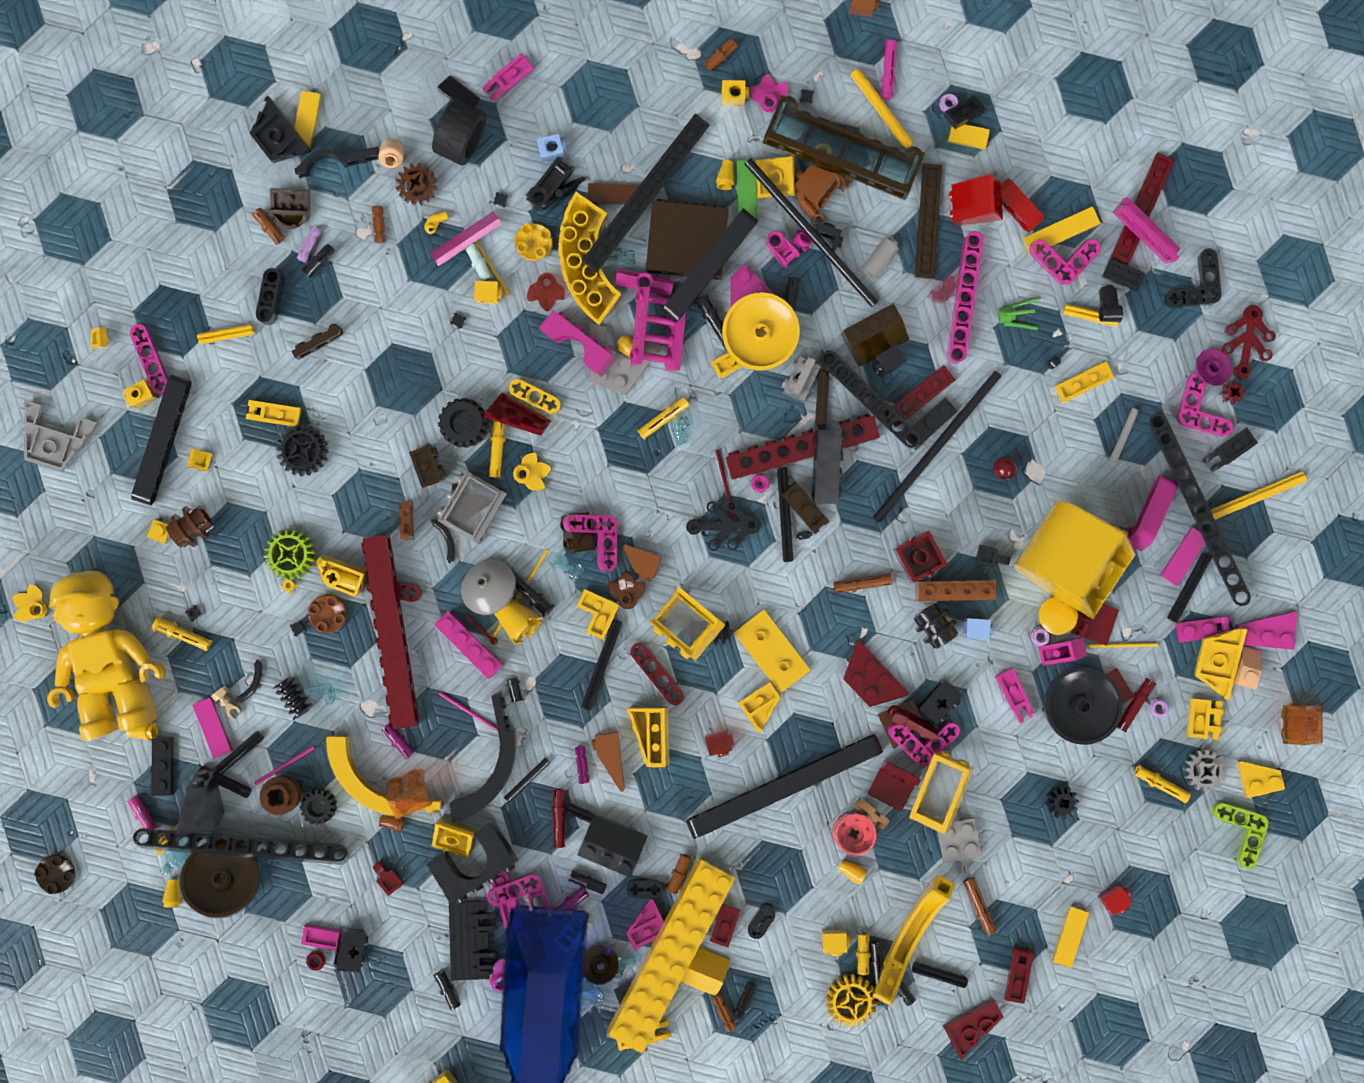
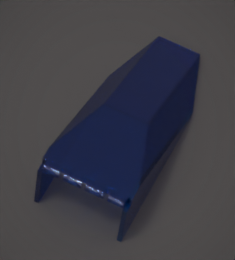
M515 905V907L510 909L504 941L500 1052L504 1054L506 1069H509L511 1074V1083H564L567 1074L571 1071L575 1058L577 1059L589 929V913H586V910L572 909V914H568V909L552 908V913L549 912V907L533 906L532 911H529L528 905Z

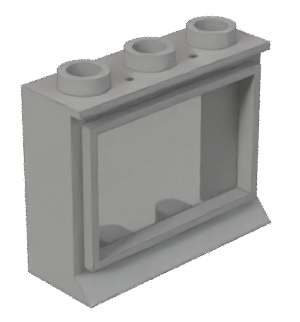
M468 471L465 474L461 472L456 481L458 483L455 491L452 489L446 498L449 502L446 507L442 506L437 513L439 517L438 522L479 544L507 494Z

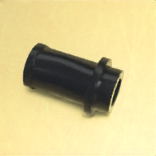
M517 677L506 680L507 684L505 685L508 686L511 703L524 700L519 686L520 680L518 681Z

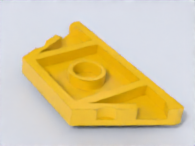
M1244 627L1203 637L1194 675L1218 692L1226 700H1230L1247 629Z

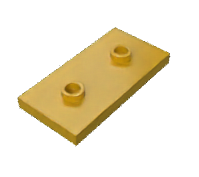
M764 609L733 632L780 694L810 671L809 667Z

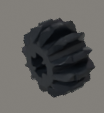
M1059 786L1058 791L1052 788L1053 795H1046V797L1051 799L1045 802V805L1051 806L1048 812H1054V817L1056 818L1061 816L1062 819H1066L1067 814L1072 817L1073 813L1071 810H1078L1074 806V804L1079 803L1078 799H1074L1077 795L1076 792H1071L1069 787L1064 789L1063 786ZM1060 799L1066 800L1063 801L1065 803L1064 806L1059 805V803H1061L1059 802Z

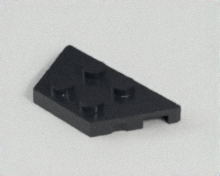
M267 95L264 100L266 104L263 111H259L250 135L273 163L310 153L312 150L272 98Z

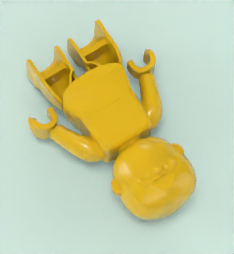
M95 570L71 573L56 581L50 590L49 605L50 608L56 611L53 614L55 621L61 624L67 632L80 634V637L70 640L60 649L57 656L54 684L57 688L50 691L47 700L49 705L55 709L60 704V693L66 696L67 702L76 699L74 691L67 686L70 684L73 671L75 674V688L78 694H80L77 700V707L81 721L79 732L82 741L99 738L118 729L125 731L157 719L158 716L152 695L144 681L149 680V668L155 672V677L161 680L165 678L166 673L162 663L150 661V655L134 634L117 628L104 630V627L111 623L115 609L118 608L119 600L117 597L112 596L115 592L111 580L104 573ZM129 655L138 664V666H142L139 673L132 664ZM108 695H114L119 712L117 718L113 705L109 703Z

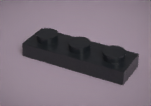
M946 397L912 427L920 436L918 447L958 412ZM909 435L906 441L909 445H914L917 442V437Z
M173 737L152 738L151 796L173 795Z

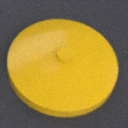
M754 293L741 298L729 309L724 319L722 334L728 353L737 363L751 370L765 371L782 365L792 356L799 342L800 327L794 310L785 300L769 293Z

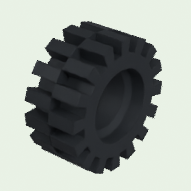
M317 788L308 792L300 802L299 810H302L300 814L301 816L304 815V820L310 821V824L316 823V825L326 823L335 815L337 810V800H334V794L331 795L329 790L325 791L323 788ZM315 799H320L325 803V811L321 814H317L312 810L311 805Z

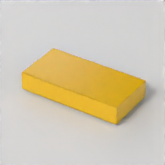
M965 124L957 129L951 126L948 142L985 150L990 130Z

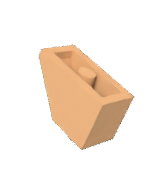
M1243 647L1234 684L1257 689L1262 672L1260 651Z

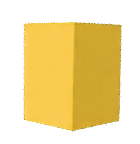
M441 817L436 822L431 846L468 858L475 838L474 833L477 832V829Z
M699 947L681 982L716 996L724 983L730 959Z

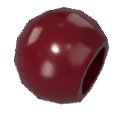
M1010 457L997 459L993 464L994 475L999 479L1013 478L1017 473L1016 462Z

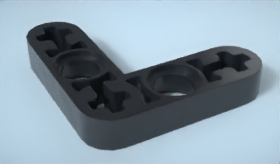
M1208 248L1198 255L1200 287L1169 291L1164 296V304L1167 307L1182 308L1212 305L1220 300V274L1218 256L1215 250ZM1207 254L1209 257H1212L1209 262L1203 258ZM1206 272L1213 273L1214 280L1212 282H1208L1205 279ZM1190 292H1193L1197 295L1196 302H1190L1188 300V294ZM1210 292L1212 294H1215V297L1212 300L1211 297H1205L1202 299V295H1207ZM1172 295L1175 298L1183 296L1182 300H1177L1174 304L1173 301L1169 300Z

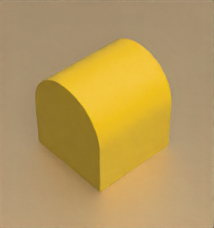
M1056 500L1014 564V568L1044 591L1094 619L1134 558L1135 552L1124 532L1072 504Z

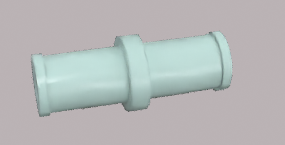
M471 244L465 248L472 261L471 265L473 269H476L481 281L492 280L493 276L486 265L487 261L482 257L477 245Z

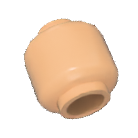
M393 139L384 141L379 150L380 163L387 168L399 167L404 159L405 149L403 145Z

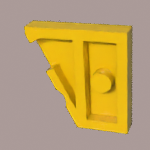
M769 681L739 701L738 704L759 734L762 732L764 725L781 697Z
M1236 761L1246 798L1285 790L1280 770Z

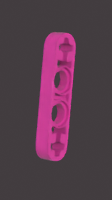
M135 324L130 329L131 339L153 392L163 395L168 376L149 329L144 325ZM138 329L144 331L141 335L143 340L147 342H142L141 337L136 336ZM145 346H150L152 349L151 354L148 356H144L142 353V349ZM156 363L159 369L156 373L152 374L149 371V367L151 364ZM158 377L161 383H165L163 390L157 389L159 382L153 378Z

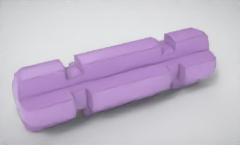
M311 226L310 234L307 235L301 247L302 252H299L297 259L301 262H308L309 254L312 253L318 241L316 239L321 234V230L315 226Z

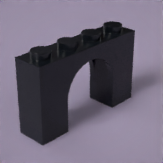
M495 821L474 833L487 855V866L482 875L471 877L460 872L447 851L426 864L450 904L455 901L459 904L468 898L467 893L470 891L473 893L478 892L484 888L483 883L486 881L492 883L500 878L498 875L500 872L505 871V873H508L515 868L514 864L519 861Z

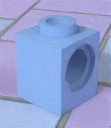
M559 134L537 139L542 162L555 160L558 156L561 158L565 157L563 152L567 150L565 140H560ZM555 144L558 147L555 151H549V145Z
M964 618L963 637L990 639V635L993 634L991 620Z

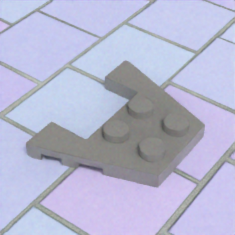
M590 323L589 334L598 340L597 344L599 346H602L607 328ZM644 341L643 352L657 354L660 351V345ZM612 351L611 355L615 361L602 377H599L589 369V383L627 395L651 361L643 360L640 365H631L630 357Z
M24 400V424L26 428V435H24V460L64 472L98 426V423L79 417L73 436L38 425L44 406Z

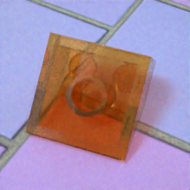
M1283 705L1281 712L1283 719V728L1281 730L1283 744H1321L1323 705Z

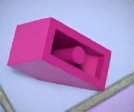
M1083 637L1067 639L1038 647L1042 665L1074 661L1087 656Z

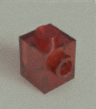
M727 730L705 736L709 756L718 755V757L729 755L728 751H732L731 746L735 745L732 734H728Z

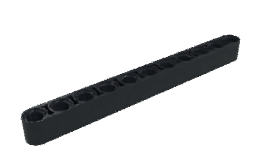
M1155 413L1151 416L1149 425L1232 601L1238 606H1246L1251 601V595L1166 416L1162 413ZM1161 417L1164 421L1163 426L1155 427L1152 423L1153 419ZM1164 434H1169L1172 437V442L1168 445H1164L1161 442V436ZM1176 451L1180 454L1178 462H1172L1169 459L1171 452ZM1186 469L1188 477L1185 480L1179 479L1177 476L1178 470ZM1193 486L1196 488L1197 493L1194 497L1186 495L1187 487ZM1199 503L1205 507L1204 513L1200 515L1194 512L1195 505ZM1206 521H1210L1213 524V529L1210 532H1205L1202 529V525ZM1213 539H1219L1222 543L1221 547L1217 550L1212 549L1210 545ZM1223 556H1227L1230 560V564L1227 567L1219 565V559ZM1231 574L1238 576V582L1234 585L1229 584L1227 581L1228 576ZM1245 592L1246 600L1238 602L1236 600L1237 593Z
M872 734L699 813L685 822L692 838H699L876 757L884 751L876 734Z
M140 828L133 835L135 844L140 848L150 850L335 865L345 864L349 859V852L341 844L196 832L177 835L176 831L148 828ZM148 834V840L140 843L141 836ZM168 836V841L160 845L161 837ZM182 838H188L186 845L179 846V841ZM207 839V845L199 848V842ZM221 841H227V846L224 849H218ZM240 843H247L245 850L238 851L237 847ZM266 844L264 852H257L259 845ZM279 846H286L283 854L276 853ZM300 847H304L306 850L305 853L301 856H297L296 850ZM318 849H324L325 854L322 857L318 858L315 856ZM343 850L345 852L343 858L336 859L335 853Z

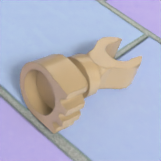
M224 685L211 697L215 702L219 700L222 707L225 706L230 719H235L231 710L236 709L241 714L242 709L240 706L233 704L230 701V697H226L225 694L228 693L229 689Z

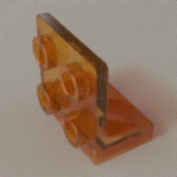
M423 769L412 770L407 775L394 777L387 783L386 800L395 819L432 805V800L424 785L425 772Z

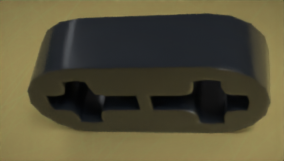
M633 879L628 883L627 893L632 898H658L663 893V884L656 879ZM637 884L639 888H644V890H638L637 893H634L633 890H630V887ZM653 884H657L660 890H657V893L654 894L652 890H646V888H652Z
M761 905L747 927L751 938H762L775 918V910L772 905ZM768 909H770L771 916H766L765 919L762 920V911H767ZM760 922L761 925L759 929L761 932H756L755 934H753V929L751 927H757V925Z

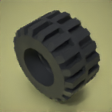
M457 398L453 402L449 401L447 406L442 408L441 411L443 412L438 417L440 419L438 427H440V433L451 444L457 447L470 448L469 446L477 445L479 441L483 440V436H486V430L489 428L488 419L484 418L485 410L475 401ZM462 412H468L474 417V426L466 434H459L453 428L455 417Z

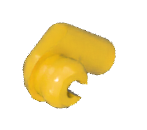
M446 210L432 214L427 218L424 229L428 234L435 233L439 222L449 220Z

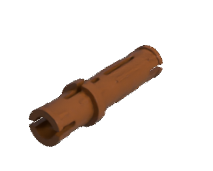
M890 573L863 578L851 577L849 580L834 581L833 588L835 594L848 591L853 593L860 589L892 585V577Z
M970 877L963 880V884L976 910V918L980 920L985 935L989 936L996 933L997 929L992 921L991 911L985 905L975 878Z

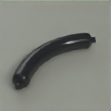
M437 519L431 520L432 526L437 528L445 538L447 561L451 564L455 557L453 537L444 524L438 522Z
M256 660L254 663V678L251 685L244 693L237 697L236 703L246 701L257 690L262 678V663L259 660Z

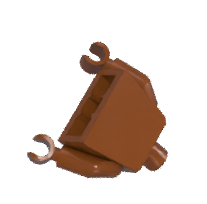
M810 165L805 172L800 169L795 170V181H797L795 184L797 190L796 197L800 207L809 217H812L813 225L819 226L815 222L816 217H820L824 221L823 215L816 214V211H821L839 186L844 190L849 189V186L844 181L852 183L853 179L843 177V175L821 166Z

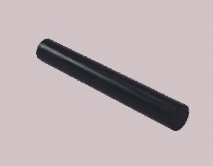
M545 757L504 796V799L509 803L551 762Z

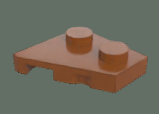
M402 501V506H399V515L401 517L400 539L414 540L413 502Z

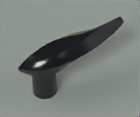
M577 178L565 184L561 189H557L555 191L556 200L570 196L586 178Z

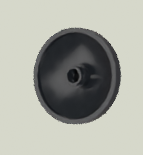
M1088 667L1071 668L1059 674L1046 691L1044 713L1047 722L1058 736L1071 743L1089 745L1100 742L1113 733L1121 720L1123 711L1121 693L1115 682L1099 670Z

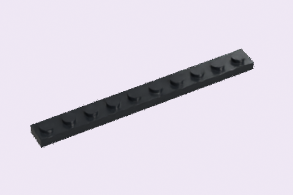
M696 113L693 115L581 261L595 273L599 271L706 132L710 124Z

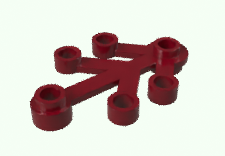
M1256 305L1246 307L1241 319L1225 327L1226 335L1232 336L1238 332L1240 327L1247 324L1246 331L1231 342L1223 344L1221 347V351L1228 355L1233 353L1235 348L1243 343L1240 364L1236 365L1233 370L1234 376L1238 379L1247 378L1251 374V368L1248 364L1252 345L1258 352L1261 361H1268L1273 356L1271 350L1265 349L1254 333L1256 326L1261 332L1264 342L1270 343L1276 338L1275 332L1268 330L1261 320L1263 312ZM1252 311L1256 313L1255 318L1251 316ZM1229 327L1234 328L1233 333L1229 332ZM1267 333L1271 335V340L1267 339ZM1226 345L1230 346V352L1226 351ZM1264 352L1268 354L1267 359L1263 357ZM1242 367L1246 369L1245 374L1241 372Z

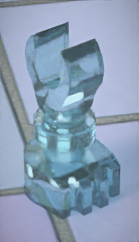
M554 555L560 562L558 565L549 562L553 568L562 569L563 573L569 574V579L576 582L584 571V567L576 565L573 568V565L565 563L561 556Z

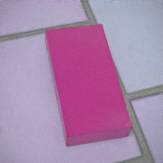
M305 924L301 945L336 950L339 930Z

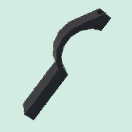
M377 146L339 155L337 152L329 149L317 150L311 153L294 169L295 174L299 178L309 177L314 164L325 158L336 159L345 168L379 160L380 149Z

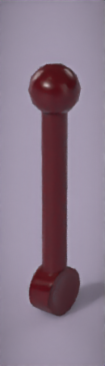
M468 616L466 618V621L470 624L472 623L490 640L492 645L498 643V639L493 638L474 621V617Z

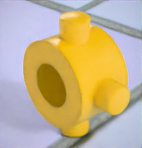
M289 577L281 584V588L288 591V594H292L295 587H298V583L290 580Z

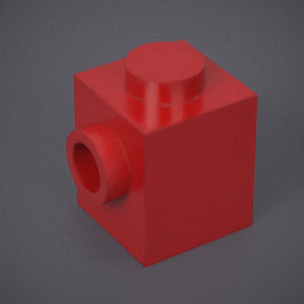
M1115 884L1098 896L1108 913L1112 916L1127 911L1129 905L1132 904L1129 899L1131 897L1129 891L1125 886L1121 887L1118 884Z

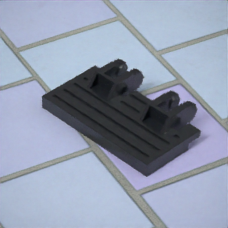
M455 901L451 904L449 903L451 980L490 979V969H493L495 962L481 963V958L497 957L498 951H481V949H489L488 931L496 930L497 925L480 924V919H494L497 917V913L480 912V910L488 909L487 901H462L459 904Z

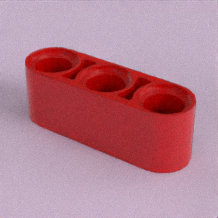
M1007 178L1001 183L1002 206L1029 233L1044 220L1042 213L1011 179Z

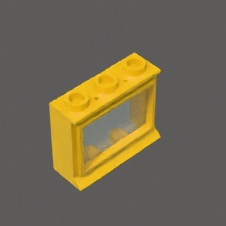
M679 586L670 600L655 618L650 621L654 626L652 630L660 637L664 634L667 637L666 642L673 648L678 646L681 649L679 653L687 660L691 657L695 661L725 626V624Z

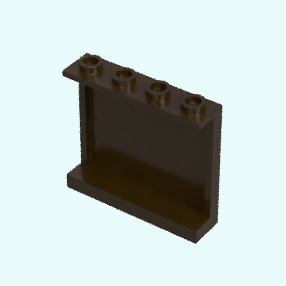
M666 199L652 201L646 273L688 277L727 229L729 208H725L724 205L720 204L710 207L706 206L705 203L699 202L695 203V205H690L686 201H676V203H670ZM723 266L714 276L713 280H722Z

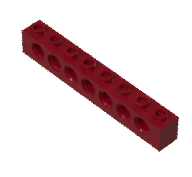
M863 414L857 416L858 420L850 422V419L839 421V426L845 434L844 442H841V449L880 438L874 415ZM859 426L862 430L861 435H854L852 427ZM811 429L802 432V436L795 437L793 434L783 437L784 441L778 443L776 440L765 442L766 446L758 448V445L748 447L746 452L740 453L737 450L728 453L729 456L725 460L731 481L813 458L815 432ZM799 441L806 443L807 449L805 451L797 449L796 445ZM782 446L786 447L789 452L785 457L780 456L778 453V449ZM760 453H769L770 460L763 462L760 459ZM749 457L752 465L744 467L741 464V459Z

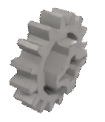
M1203 749V752L1196 750V756L1189 754L1191 760H1185L1188 767L1183 768L1188 773L1184 775V778L1190 779L1188 784L1194 785V789L1197 790L1201 788L1204 792H1207L1208 788L1214 791V785L1221 787L1219 781H1225L1226 779L1222 775L1227 773L1226 770H1223L1226 763L1220 762L1222 757L1216 756L1214 751L1209 753L1207 749ZM1210 758V760H1207L1206 762L1202 761L1201 759ZM1204 779L1210 781L1207 783H1200V781H1203Z

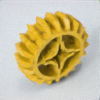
M851 974L850 979L847 978V975H843V981L838 977L836 978L837 985L833 982L830 984L833 990L827 989L826 992L830 996L825 997V1001L829 1002L825 1006L826 1009L830 1010L828 1012L829 1016H834V1022L840 1020L841 1026H844L847 1022L848 1028L852 1027V1023L859 1027V1021L866 1024L865 1017L872 1019L869 1012H876V1009L872 1007L878 1004L874 1000L876 997L872 996L874 987L872 985L868 986L869 981L867 979L862 982V976H858L857 980H855L854 974ZM851 987L860 988L865 994L853 993ZM845 989V995L836 1001L838 994ZM849 993L851 997L854 999L853 1009L851 1004H849ZM866 1001L864 1008L857 1013L858 1006ZM837 1008H847L851 1011V1015L844 1014Z

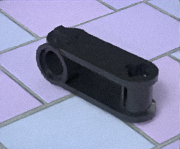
M558 156L537 184L526 194V200L531 203L535 210L546 211L556 196L555 191L564 186L575 168L567 165ZM541 195L544 197V200L542 202H535L534 198Z

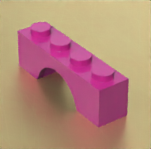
M553 310L539 329L557 344L565 340H576L582 343L584 347L583 363L599 377H602L615 361L611 355L613 352L605 345L603 347L597 344L598 340L591 334L586 336L583 333L584 329L577 323L572 325L568 322L569 318L564 313L560 312L558 314Z
M451 610L447 611L434 624L487 679L492 678L505 665L492 651L487 649L471 634L465 624Z

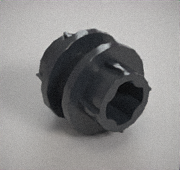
M938 603L928 606L913 618L918 625L915 628L916 632L924 630L927 636L923 639V642L925 644L930 642L934 649L949 643L958 634L954 627L957 623L956 620L953 619L948 622L945 618V615L949 613L948 608L942 609Z

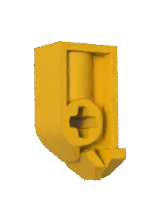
M321 555L317 559V566L326 586L354 597L361 594L368 574L365 569L336 559L331 555Z

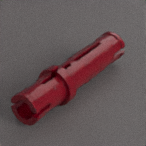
M1145 678L1138 692L1135 691L1133 694L1135 697L1121 717L1117 728L1127 733L1128 728L1143 704L1148 702V696L1155 685H1157L1155 682Z
M556 788L552 789L553 806H551V811H553V847L564 848L566 847L565 811L567 810L564 800L565 789Z

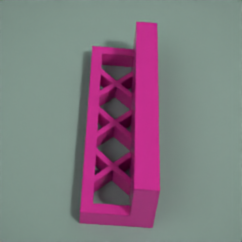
M1125 197L1112 213L1165 264L1177 261L1179 258L1177 253L1181 248L1128 197Z

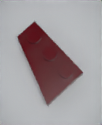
M503 392L484 414V418L542 436L551 423V420Z
M992 998L942 1026L962 1061L966 1053L978 1044V1040L985 1033L988 1034L1004 1016L996 1001Z

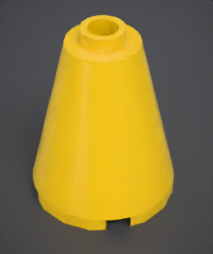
M511 599L502 610L494 613L511 641L517 646L524 643L522 641L524 637L529 639L542 623L540 619H543L540 614L514 599Z

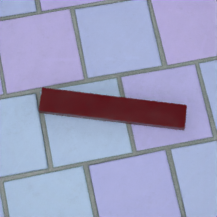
M1158 152L1154 156L1134 202L1148 217H1150L1175 161ZM1125 224L1110 258L1128 265L1140 239Z

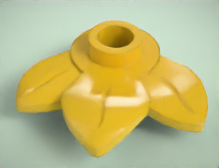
M530 453L525 455L521 464L515 467L513 477L517 482L525 483L530 490H543L545 485L542 479L549 474L551 467L546 463L537 462V454ZM522 470L526 471V476L523 478L519 475Z
M29 584L27 593H18L12 596L14 604L18 608L13 617L18 621L27 622L32 618L42 619L46 616L48 608L45 602H43V593L37 586ZM37 606L41 608L39 613L36 612Z

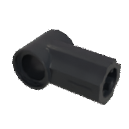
M1113 285L1100 287L1099 298L1101 306L1099 309V321L1120 323L1123 318V307L1119 305L1117 289Z

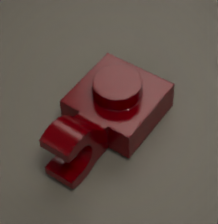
M381 860L372 867L380 876L376 882L387 896L404 884L393 868L387 871Z

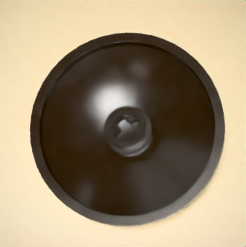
M221 841L218 849H224L227 846V841ZM204 843L203 845L199 846V848L205 847L207 843ZM239 844L237 848L238 851H243L246 847ZM191 853L186 859L180 874V889L186 903L200 915L215 919L231 917L244 910L254 899L260 884L258 862L256 858Z

